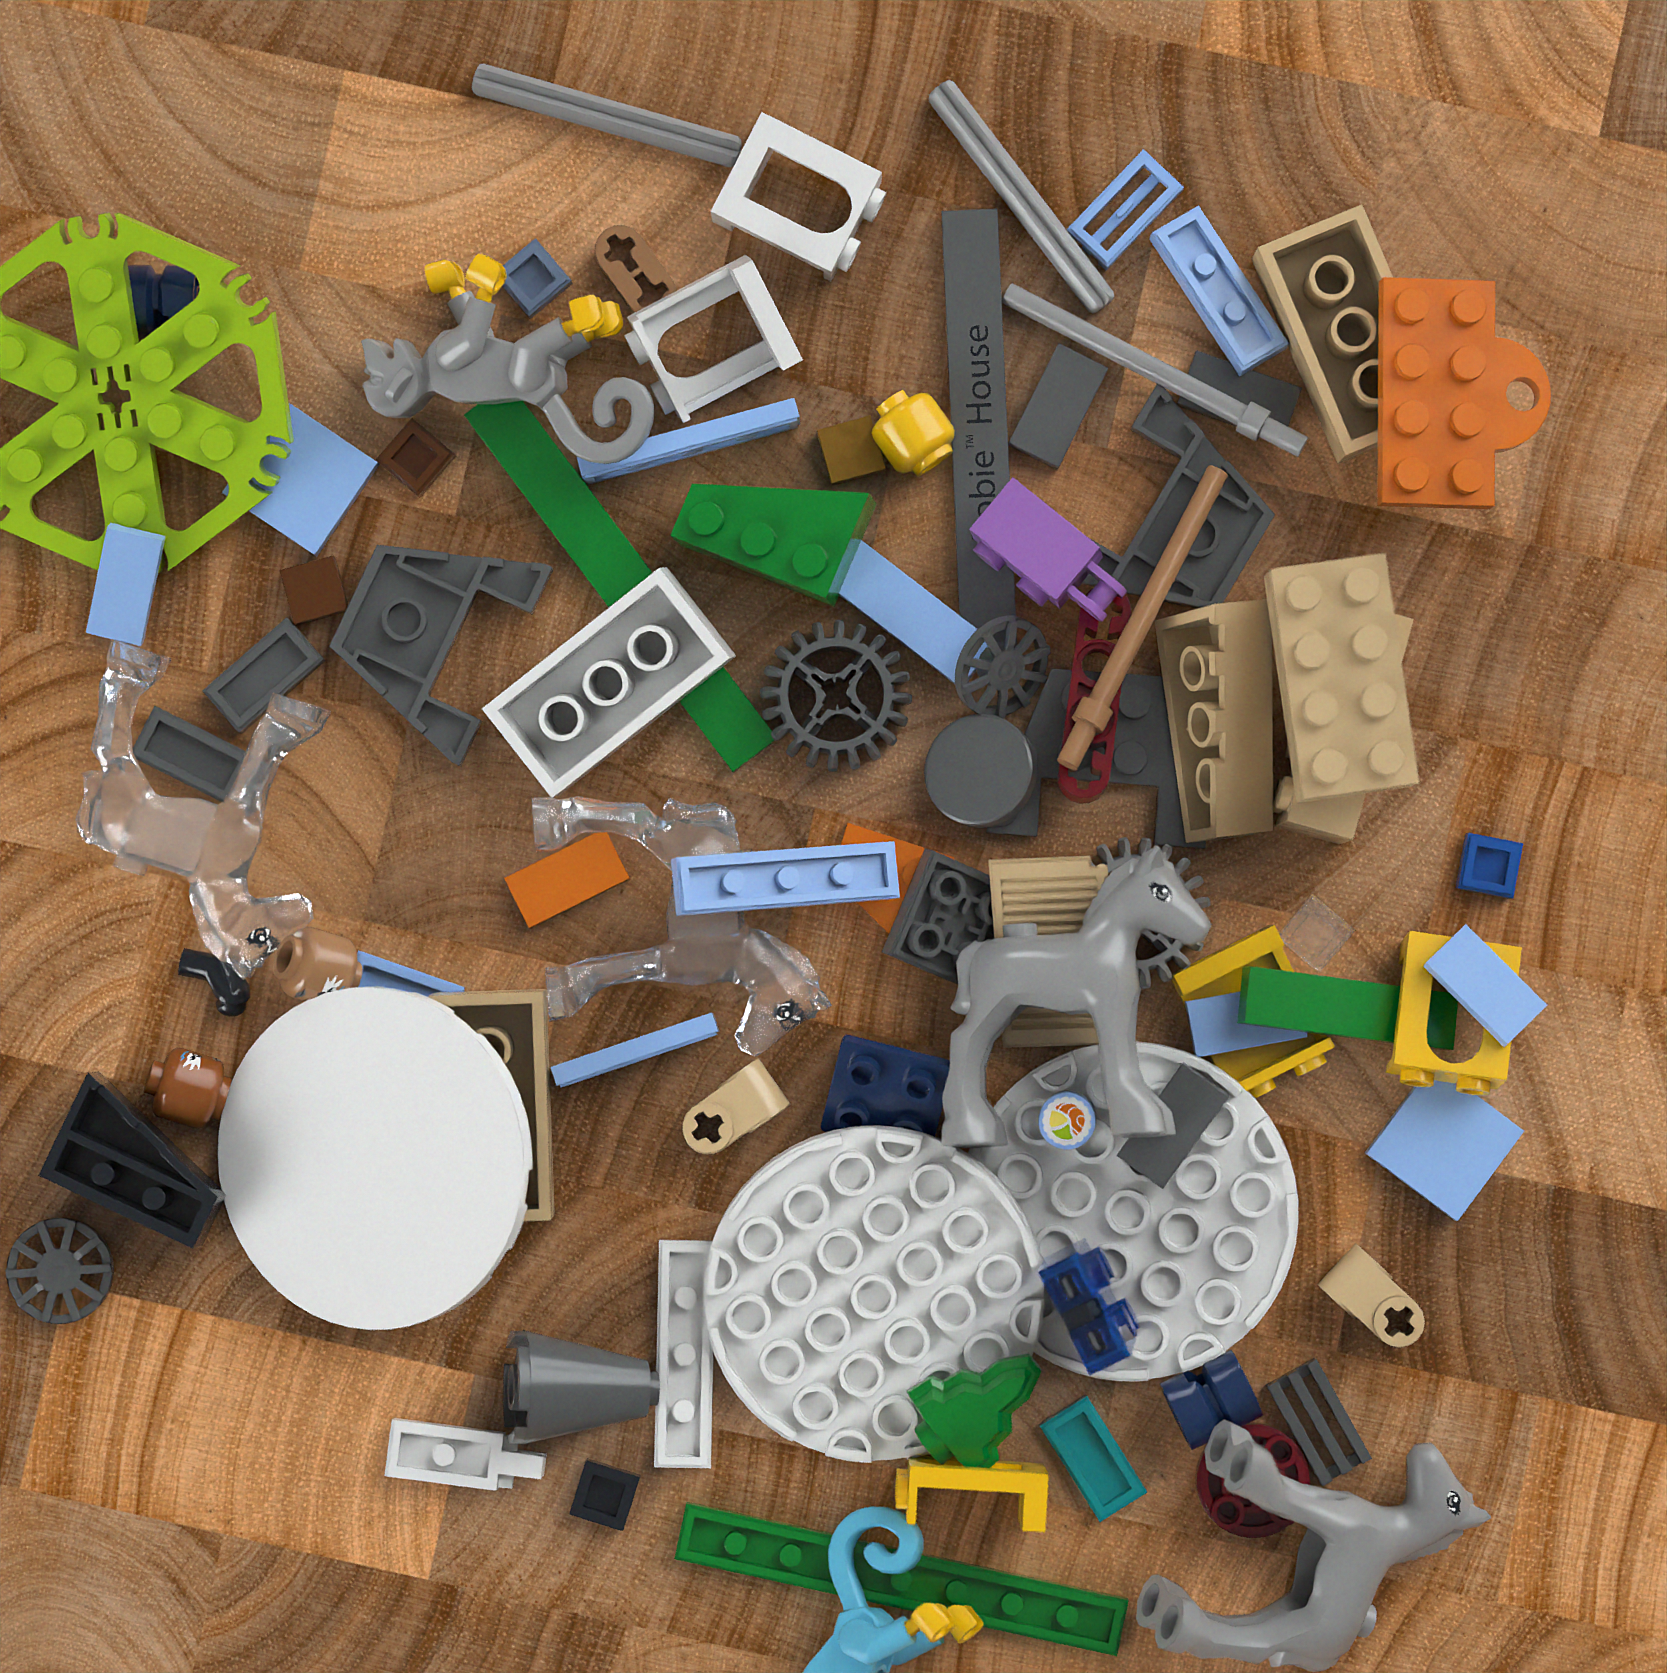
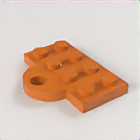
M1383 277L1379 281L1377 506L1491 509L1495 506V453L1505 452L1518 447L1531 438L1544 423L1551 401V388L1547 373L1540 360L1525 346L1510 339L1495 337V281ZM1511 382H1523L1531 388L1534 394V403L1530 410L1520 411L1509 404L1506 391Z

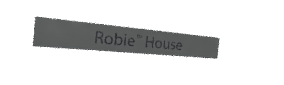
M997 209L941 212L950 422L955 430L954 439L951 444L953 450L952 467L959 615L977 629L995 618L1009 615L1016 616L1014 572L1006 565L1000 571H997L982 560L973 551L978 542L973 539L969 530L1010 481ZM1007 629L993 635L996 642H1005ZM1017 632L1014 648L1017 646Z

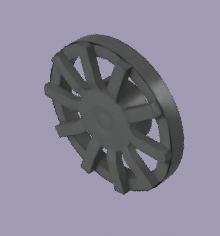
M1011 615L995 618L977 629L961 650L955 669V687L963 704L977 714H989L1003 719L1006 715L1015 712L1021 707L1026 708L1031 703L1029 700L1035 694L1040 684L1046 683L1047 679L1045 672L1048 664V655L1051 653L1050 646L1047 645L1041 630L1026 619ZM1017 628L1025 629L1027 633L1014 648ZM1007 629L1005 642H996L993 635ZM985 642L987 648H985L984 651L981 653L979 659L974 658L982 644ZM1033 642L1035 650L1022 655ZM1034 662L1032 671L1025 669V665ZM970 667L977 668L979 678L969 682ZM1021 678L1027 679L1023 687L1018 683ZM988 684L986 691L979 701L975 702L971 693ZM1011 688L1015 695L1008 699V689ZM996 690H998L997 705L987 706L994 697Z
M62 1217L38 1222L25 1230L12 1246L5 1272L9 1290L19 1308L37 1320L51 1324H66L87 1317L104 1302L112 1286L114 1264L107 1243L94 1228L82 1221ZM60 1226L65 1227L61 1247L55 1248L48 1229ZM74 1230H78L90 1239L76 1252L70 1249ZM37 1233L40 1234L46 1249L44 1255L26 1245ZM96 1247L101 1254L102 1264L84 1265L81 1258ZM20 1253L37 1262V1267L17 1269ZM103 1273L99 1291L82 1281L84 1274ZM37 1277L39 1282L23 1294L18 1278ZM75 1288L92 1298V1301L80 1310H78L72 1294V1290ZM45 1289L49 1292L44 1310L42 1311L29 1301ZM63 1293L70 1314H52L57 1295Z

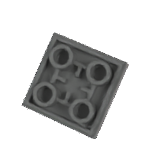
M925 848L882 953L958 985L956 961L960 952L975 940L983 942L987 939H994L990 875Z

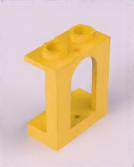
M1409 931L1400 945L1398 964H1403L1392 1059L1387 1063L1385 1073L1400 1075L1399 1082L1409 1086L1432 1087L1434 1080L1456 1083V1091L1460 1093L1479 1096L1489 1095L1490 1089L1497 1090L1507 1081L1511 1041L1503 1047L1483 1027L1479 1050L1470 1060L1463 1063H1449L1441 1060L1431 1051L1427 1043L1426 1031L1433 976L1423 966L1452 937ZM1485 942L1519 976L1522 947Z
M932 1456L909 1457L907 1469H896V1509H905L907 1524H916L918 1487L1019 1493L1017 1519L1022 1531L1045 1532L1049 1474L1043 1463L997 1461L991 1468L965 1467L956 1458H951L942 1465Z

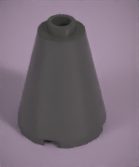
M526 1330L510 1331L506 1348H517L515 1364H504L503 1370L504 1427H515L507 1437V1441L510 1444L522 1445L647 1416L649 1406L658 1405L660 1396L658 1372L650 1371L647 1360Z

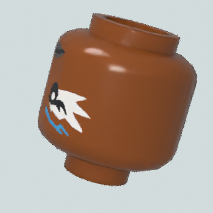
M175 1048L168 1053L164 1063L153 1060L143 1092L153 1095L152 1111L155 1116L199 1129L204 1127L210 1119L219 1120L227 1100L232 1078L224 1076V1066L219 1059L184 1048Z

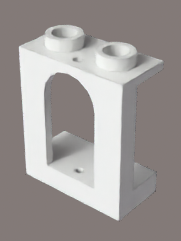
M761 112L711 210L712 222L731 232L736 227L824 272L825 279L832 281L838 268L845 272L850 268L861 245V242L854 239V236L863 219L871 223L873 222L887 192L879 189L882 181L881 171ZM773 151L837 182L847 191L851 198L852 210L849 219L843 227L830 233L811 231L749 200Z
M747 255L728 263L627 317L633 331L624 335L639 365L649 361L659 380L651 384L650 387L665 415L675 410L683 423L691 419L689 413L778 366L785 370L803 360L753 260ZM739 291L763 340L697 375L686 378L676 377L668 373L657 354L658 343L663 333L673 325Z

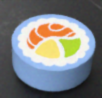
M1073 1091L1056 1093L1044 1103L1040 1110L1039 1128L1045 1140L1051 1145L1060 1149L1078 1148L1090 1139L1095 1130V1109L1091 1102L1080 1093Z

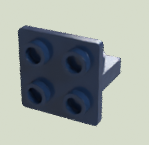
M851 1035L843 1036L820 1126L821 1130L829 1132L855 1126L878 1125L905 1128L935 1137L943 1108L942 1096L950 1069V1060Z

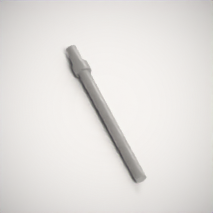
M1013 283L1010 284L1002 299V303L1237 425L1236 432L1255 442L1260 437L1299 457L1309 437L1271 418V411L1252 401L1249 405H1246Z

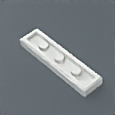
M659 1240L656 1372H658L660 1379V1396L658 1405L655 1406L654 1467L711 1468L714 1352L707 1331L703 1291L705 1270L712 1240Z

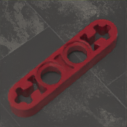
M1126 594L1123 598L1116 596L1111 602L1112 611L1120 613L1121 617L1115 616L1111 618L1107 640L1119 639L1131 616V604ZM1080 607L1061 750L1075 725V721L1072 719L1074 712L1082 697L1090 696L1097 682L1089 679L1084 674L1082 661L1092 653H1102L1110 657L1115 647L1114 643L1103 639L1084 640L1085 634L1096 638L1099 621L1082 607ZM1122 683L1109 707L1113 713L1103 733L1094 736L1088 748H1105L1104 755L1093 750L1091 756L1090 772L1093 775L1099 776L1100 781H1091L1086 790L1077 788V779L1068 777V772H1076L1077 770H1072L1059 763L1058 786L1062 794L1070 801L1079 804L1091 803L1099 799L1106 790L1111 773Z

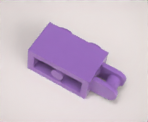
M1012 477L969 529L973 539L978 542L973 551L995 570L1000 571L1006 565L1021 577L1016 586L1040 606H1043L1049 600L1061 609L1070 598L1095 619L1103 622L1107 617L1104 610L1116 596L1123 598L1127 593V590L1118 581L1097 565L1103 558L1100 547L1014 477ZM1090 574L1099 582L1085 596L1077 588Z

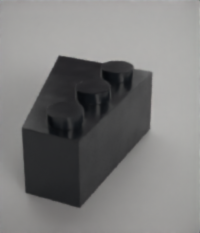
M99 1071L87 1072L38 1175L192 1249L203 1246L226 1196L211 1178Z

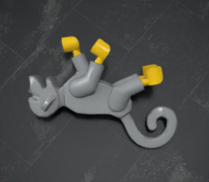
M477 254L466 272L465 278L480 287L475 297L472 291L466 292L464 290V273L457 263L444 259L425 266V275L431 292L435 295L450 291L452 299L447 304L458 326L441 332L427 348L423 358H421L414 344L407 340L396 338L393 342L394 350L389 344L380 340L367 338L361 341L366 364L364 373L370 375V378L363 382L362 387L367 401L373 410L385 417L411 418L421 411L435 394H440L454 402L464 404H499L526 401L539 406L544 411L555 433L564 446L572 453L589 462L602 464L617 463L632 456L644 444L654 421L653 399L647 388L636 380L625 377L612 378L598 389L594 397L592 406L593 417L596 424L603 428H610L616 424L615 405L619 400L626 399L631 404L629 426L619 438L612 442H596L585 434L561 398V395L568 389L567 373L565 371L567 361L592 347L590 341L593 339L614 336L622 330L623 319L619 304L613 301L601 302L600 297H595L594 295L580 297L569 301L573 320L563 322L558 317L515 343L495 338L490 324L496 304L491 303L492 296L502 288L507 274L502 264L487 255Z

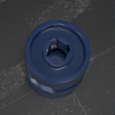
M128 265L138 338L148 336L195 300L199 294L200 286L196 276L176 265H167L161 274H156L151 265Z
M1232 1350L1204 1363L1202 1373L1197 1376L1190 1371H1185L1160 1383L1172 1414L1191 1450L1207 1444L1214 1426L1224 1419L1242 1427L1263 1417L1261 1407Z

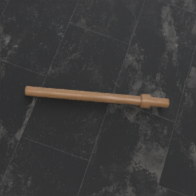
M1211 465L1206 468L1090 696L1082 697L1074 712L1072 719L1076 723L1057 758V761L1065 767L1077 770L1095 734L1103 733L1113 713L1109 707L1228 477L1227 473L1220 468Z

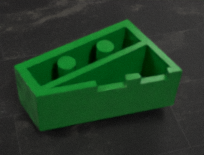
M692 483L670 536L683 547L834 607L877 503L870 493Z

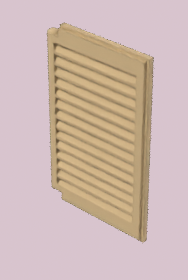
M1090 856L989 860L994 939L1003 938V925L1018 923L1037 924V935L1077 933L1082 927L1083 918L1086 911L1090 908L1092 899L1097 897V892L1101 889L1105 878L1108 877V866L1106 864L1091 866ZM1027 1007L1002 1033L1003 1048L1099 1044L1098 1035L1090 1013L1070 1015L1049 1009Z

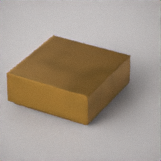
M871 415L817 430L831 486L885 471L886 468L881 450L872 437L874 425Z

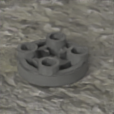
M974 714L962 717L945 727L931 744L924 768L928 794L935 806L944 815L962 825L974 828L1009 825L1015 820L1018 812L1026 805L1033 793L1037 779L1038 753L1024 733L1003 718L989 714Z

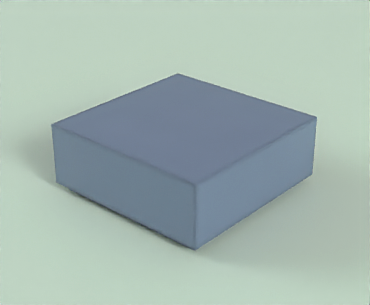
M536 238L503 265L507 277L502 287L529 319L533 318L573 284L568 275Z

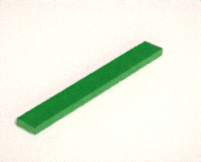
M523 401L477 404L464 414L465 418L608 607H611L652 574V571ZM724 667L680 700V703L733 773L775 742L771 736L772 730Z
M692 1502L686 1503L674 1559L838 1595L831 1578L828 1562V1548L833 1533ZM858 1539L854 1547V1567L867 1602L913 1612L925 1603L942 1604L946 1609L952 1605H968L981 1618L984 1623L983 1627L1113 1656L1118 1654L1129 1602L1128 1598L922 1553L921 1559L916 1566L906 1573H882L874 1569L864 1557V1548L867 1544L871 1543L870 1541ZM884 1545L890 1553H894L898 1549L897 1547Z

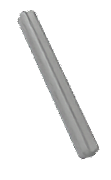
M484 63L479 64L474 73L472 90L481 97L730 168L734 167L741 152L742 142L736 135Z
M947 80L937 86L929 94V103L1088 312L1092 314L1106 307L1114 298L1113 290L963 93L951 80Z

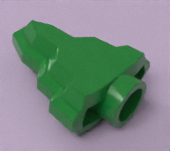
M1028 1353L998 1359L980 1373L960 1369L943 1380L930 1375L907 1390L908 1396L923 1418V1421L914 1428L917 1437L931 1456L942 1465L954 1456L965 1467L991 1468L999 1460L997 1447L1012 1433V1413L1029 1400L1042 1372L1041 1367Z

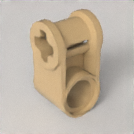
M758 1058L717 1087L718 1090L689 1110L683 1121V1135L687 1144L694 1151L701 1154H715L724 1150L749 1132L750 1134L789 1107L791 1103ZM704 1114L709 1120L717 1116L722 1119L724 1124L718 1128V1133L721 1137L718 1142L712 1144L707 1138L697 1141L692 1134L698 1129L695 1119L699 1115Z
M1356 1243L1317 1284L1354 1319L1358 1318L1378 1338L1390 1346H1409L1419 1339L1424 1330L1425 1319L1423 1311L1418 1304L1392 1281L1393 1277ZM1406 1306L1410 1310L1405 1317L1406 1321L1410 1324L1409 1329L1404 1333L1398 1329L1392 1330L1389 1334L1386 1333L1384 1329L1389 1323L1388 1319L1384 1316L1386 1310L1392 1307L1396 1311H1401Z

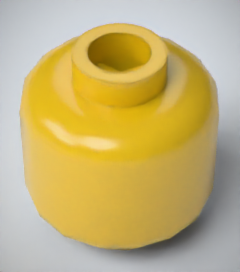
M901 390L877 407L876 410L881 418L872 428V437L897 472L908 473L913 471L919 477L939 465L952 454L953 450L949 444L954 439V427L930 394L918 393L908 397L904 390Z

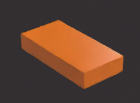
M604 828L504 879L528 928L531 929L630 880V877L607 830Z

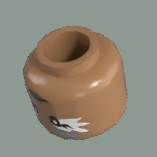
M307 926L298 930L293 936H286L279 945L274 959V974L279 979L283 992L292 998L307 1001L332 991L356 988L359 986L362 978V964L357 961V951L353 942L343 936Z

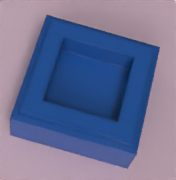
M1466 833L1455 889L1513 899L1523 843Z

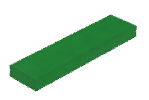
M1247 966L1242 969L1237 1023L1394 1044L1400 986ZM1431 990L1426 1031L1427 1043L1431 1049L1454 1050L1458 1001L1448 992Z

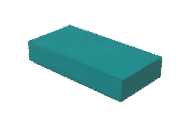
M1087 1395L1082 1396L1039 1424L1099 1522L1147 1493L1144 1485Z

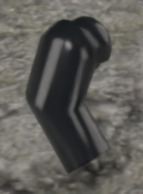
M187 948L183 949L178 975L208 981L215 997L218 999L216 1001V1008L221 1014L228 1017L242 1014L246 1010L247 1001L250 999V985L238 964L229 957Z

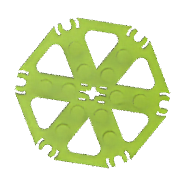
M110 213L98 215L100 231L96 237H90L84 232L81 216L69 218L67 228L68 234L73 241L71 243L68 241L64 230L65 219H62L0 266V378L58 403V405L0 448V512L6 506L10 508L6 517L0 521V529L98 570L106 529L110 523H115L166 536L163 550L168 560L169 571L273 493V491L264 490L253 482V478L265 486H275L279 483L281 477L266 470L263 463L266 455L272 454L278 458L287 459L290 456L291 450L283 443L270 442V436L282 438L289 444L294 442L276 311L272 312L266 320L254 323L253 317L265 311L270 304L268 298L265 297L251 306L241 301L240 289L252 279L249 273L237 276L230 281L229 285L224 283L229 273L241 265L122 213L115 214L118 223L117 237L113 236L115 225ZM137 251L146 252L190 271L196 276L200 286L199 294L195 300L140 342L127 258ZM51 261L60 264L66 270L78 347L4 315L1 310L3 295L43 263ZM241 343L251 348L255 355L262 411L256 420L247 421L174 388L229 346ZM93 368H96L98 383L94 381ZM113 379L118 382L120 390H129L131 395L130 400L122 403L121 413L115 410L112 402H104L102 397L103 392L111 389V380ZM99 413L103 414L105 429H102ZM155 446L213 470L224 476L228 482L229 492L226 499L185 530H173L166 525ZM94 450L105 530L100 538L86 540L37 518L32 510V499L40 490ZM163 553L158 574L163 570L165 564Z

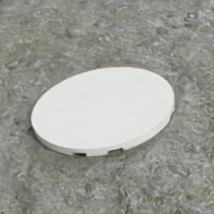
M380 986L347 988L322 994L292 1008L272 1023L259 1036L245 1055L231 1082L221 1115L218 1135V1168L221 1190L226 1194L224 1203L231 1224L248 1257L266 1280L292 1303L312 1315L350 1328L384 1330L411 1326L437 1318L464 1303L491 1279L492 1272L497 1268L506 1251L512 1249L528 1206L525 1204V1197L528 1186V1170H532L533 1163L531 1136L522 1099L510 1072L488 1040L481 1033L477 1034L464 1021L454 1015V1010L416 992L410 993Z
M1136 1041L1139 1069L1144 1082L1157 1096L1161 1094L1183 1062L1230 1095L1163 1189L1116 1156L1128 1138L1112 1136L1110 1111L1102 1084L1099 1044L1071 1050L1052 1058L1033 1069L1015 1083L993 1107L1005 1125L1008 1145L970 1148L968 1152L969 1155L981 1162L1001 1181L1023 1211L1035 1238L1043 1275L1046 1273L1049 1265L1084 1249L1087 1257L1092 1255L1090 1250L1096 1247L1101 1252L1105 1261L1100 1263L1102 1268L1095 1271L1102 1286L1106 1288L1104 1294L1106 1293L1110 1296L1109 1300L1122 1326H1124L1122 1319L1130 1317L1137 1329L1131 1332L1134 1338L1129 1341L1125 1340L1122 1350L1086 1367L1087 1356L1078 1338L1072 1340L1055 1306L1059 1304L1057 1296L1047 1279L1043 1281V1321L1034 1353L1072 1372L1113 1381H1148V1379L1166 1377L1190 1371L1224 1354L1226 1350L1241 1340L1259 1323L1273 1304L1289 1271L1298 1230V1194L1291 1160L1281 1135L1259 1102L1237 1080L1203 1058L1181 1049ZM1062 1091H1073L1082 1094L1091 1102L1096 1113V1127L1092 1136L1085 1144L1075 1149H1060L1051 1145L1045 1140L1039 1128L1038 1120L1042 1106L1052 1095Z
M878 1125L837 1129L810 1137L773 1157L756 1171L731 1201L717 1227L707 1260L703 1291L707 1331L714 1355L725 1378L748 1409L769 1428L791 1442L794 1440L808 1448L825 1453L827 1457L871 1463L875 1460H894L900 1458H907L908 1460L909 1457L917 1458L930 1454L915 1433L914 1428L923 1421V1418L908 1396L907 1390L930 1375L943 1380L960 1369L980 1373L998 1359L1028 1353L1032 1357L1034 1349L1038 1344L1044 1311L1043 1272L1035 1238L1023 1211L1001 1181L981 1162L962 1149L955 1146H942V1139L905 1128Z

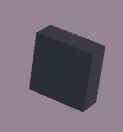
M587 1458L569 1515L623 1531L641 1475Z

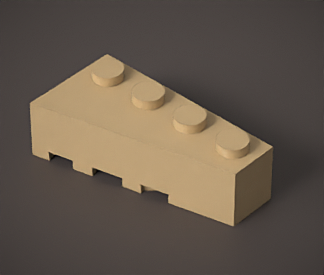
M1267 599L1212 604L1155 620L1186 843L1243 837L1273 831L1272 631Z

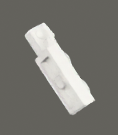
M393 1418L391 1421L384 1476L497 1491L499 1487L512 1489L514 1476L542 1479V1476L544 1477L547 1453L518 1450V1444L508 1443L507 1437L509 1435H506V1432Z

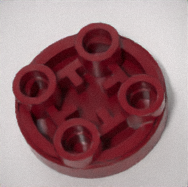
M1248 1423L1241 1427L1250 1433L1254 1443L1268 1450L1281 1475L1299 1483L1310 1485L1307 1462L1301 1450L1292 1439L1280 1430L1265 1424ZM1204 1448L1196 1467V1491L1203 1509L1217 1526L1237 1536L1261 1538L1276 1534L1295 1523L1260 1508L1247 1498L1229 1492L1224 1486L1225 1478L1207 1470Z

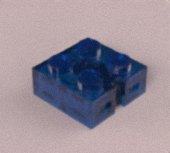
M1083 1238L1045 1257L1038 1270V1274L1058 1314L1061 1316L1089 1376L1130 1357L1136 1342L1135 1337L1138 1336L1136 1330L1140 1328V1325L1128 1300L1125 1297L1118 1301L1116 1300L1110 1288L1112 1284L1110 1279L1114 1277V1273L1101 1247L1098 1246L1091 1250L1086 1238Z

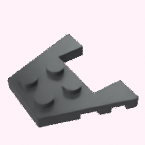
M1157 384L1130 430L1179 458L1180 461L1123 556L1117 555L1092 540L1100 547L1103 556L1097 565L1118 581L1127 590L1126 594L1141 597L1206 468L1209 465L1215 466L1226 472L1228 477L1164 602L1195 609L1223 603L1275 514L1232 464L1226 461L1207 440L1204 432L1192 419L1190 420L1172 400L1173 397L1169 392ZM1089 574L1081 584L1095 587L1099 581Z
M377 545L329 647L452 763L461 767L482 724V720L431 697L430 694L478 592L482 591L533 615L554 569L544 563L507 561L500 558H481L454 555L447 552Z
M1051 669L1024 733L1037 750L1039 757L1036 784L1030 799L1022 810L1018 812L1017 817L1012 823L1003 827H987L986 833L1037 837L1041 779L1058 780L1059 762L1057 758L1062 746L1071 670ZM1083 671L1089 679L1097 681L1101 672ZM1126 674L1122 681L1111 773L1108 783L1157 788L1154 846L1168 844L1172 847L1205 849L1206 841L1186 843L1163 678L1162 676ZM1105 748L1088 749L1076 772H1068V777L1076 778L1077 781L1082 782L1100 781L1099 776L1093 775L1090 772L1091 756L1093 750L1104 755Z

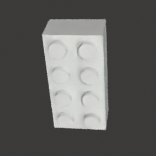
M667 567L658 568L484 706L482 710L550 797L554 798L573 786L735 658L736 655Z

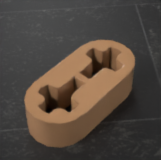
M614 225L605 229L600 234L595 244L597 262L632 313L643 309L639 305L644 299L643 292L636 282L643 276L653 289H660L664 286L668 290L662 296L663 298L677 291L673 279L641 235L633 228L625 225ZM617 239L622 245L631 241L635 245L630 250V255L637 269L630 273L620 260H615L612 263L606 260L611 255L609 246L611 241Z

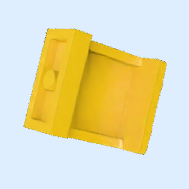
M1268 925L1191 963L1184 970L1179 969L1171 973V981L1185 1007L1184 1001L1239 992L1241 990L1243 967L1253 966L1294 972L1282 948L1285 944L1276 926ZM1307 1033L1308 1037L1218 1053L1209 1055L1213 1065L1225 1071L1237 1080L1254 1098H1257L1277 1087L1273 1080L1274 1077L1292 1068L1296 1076H1300L1325 1064L1327 1060L1323 1053L1335 1046L1330 1036Z

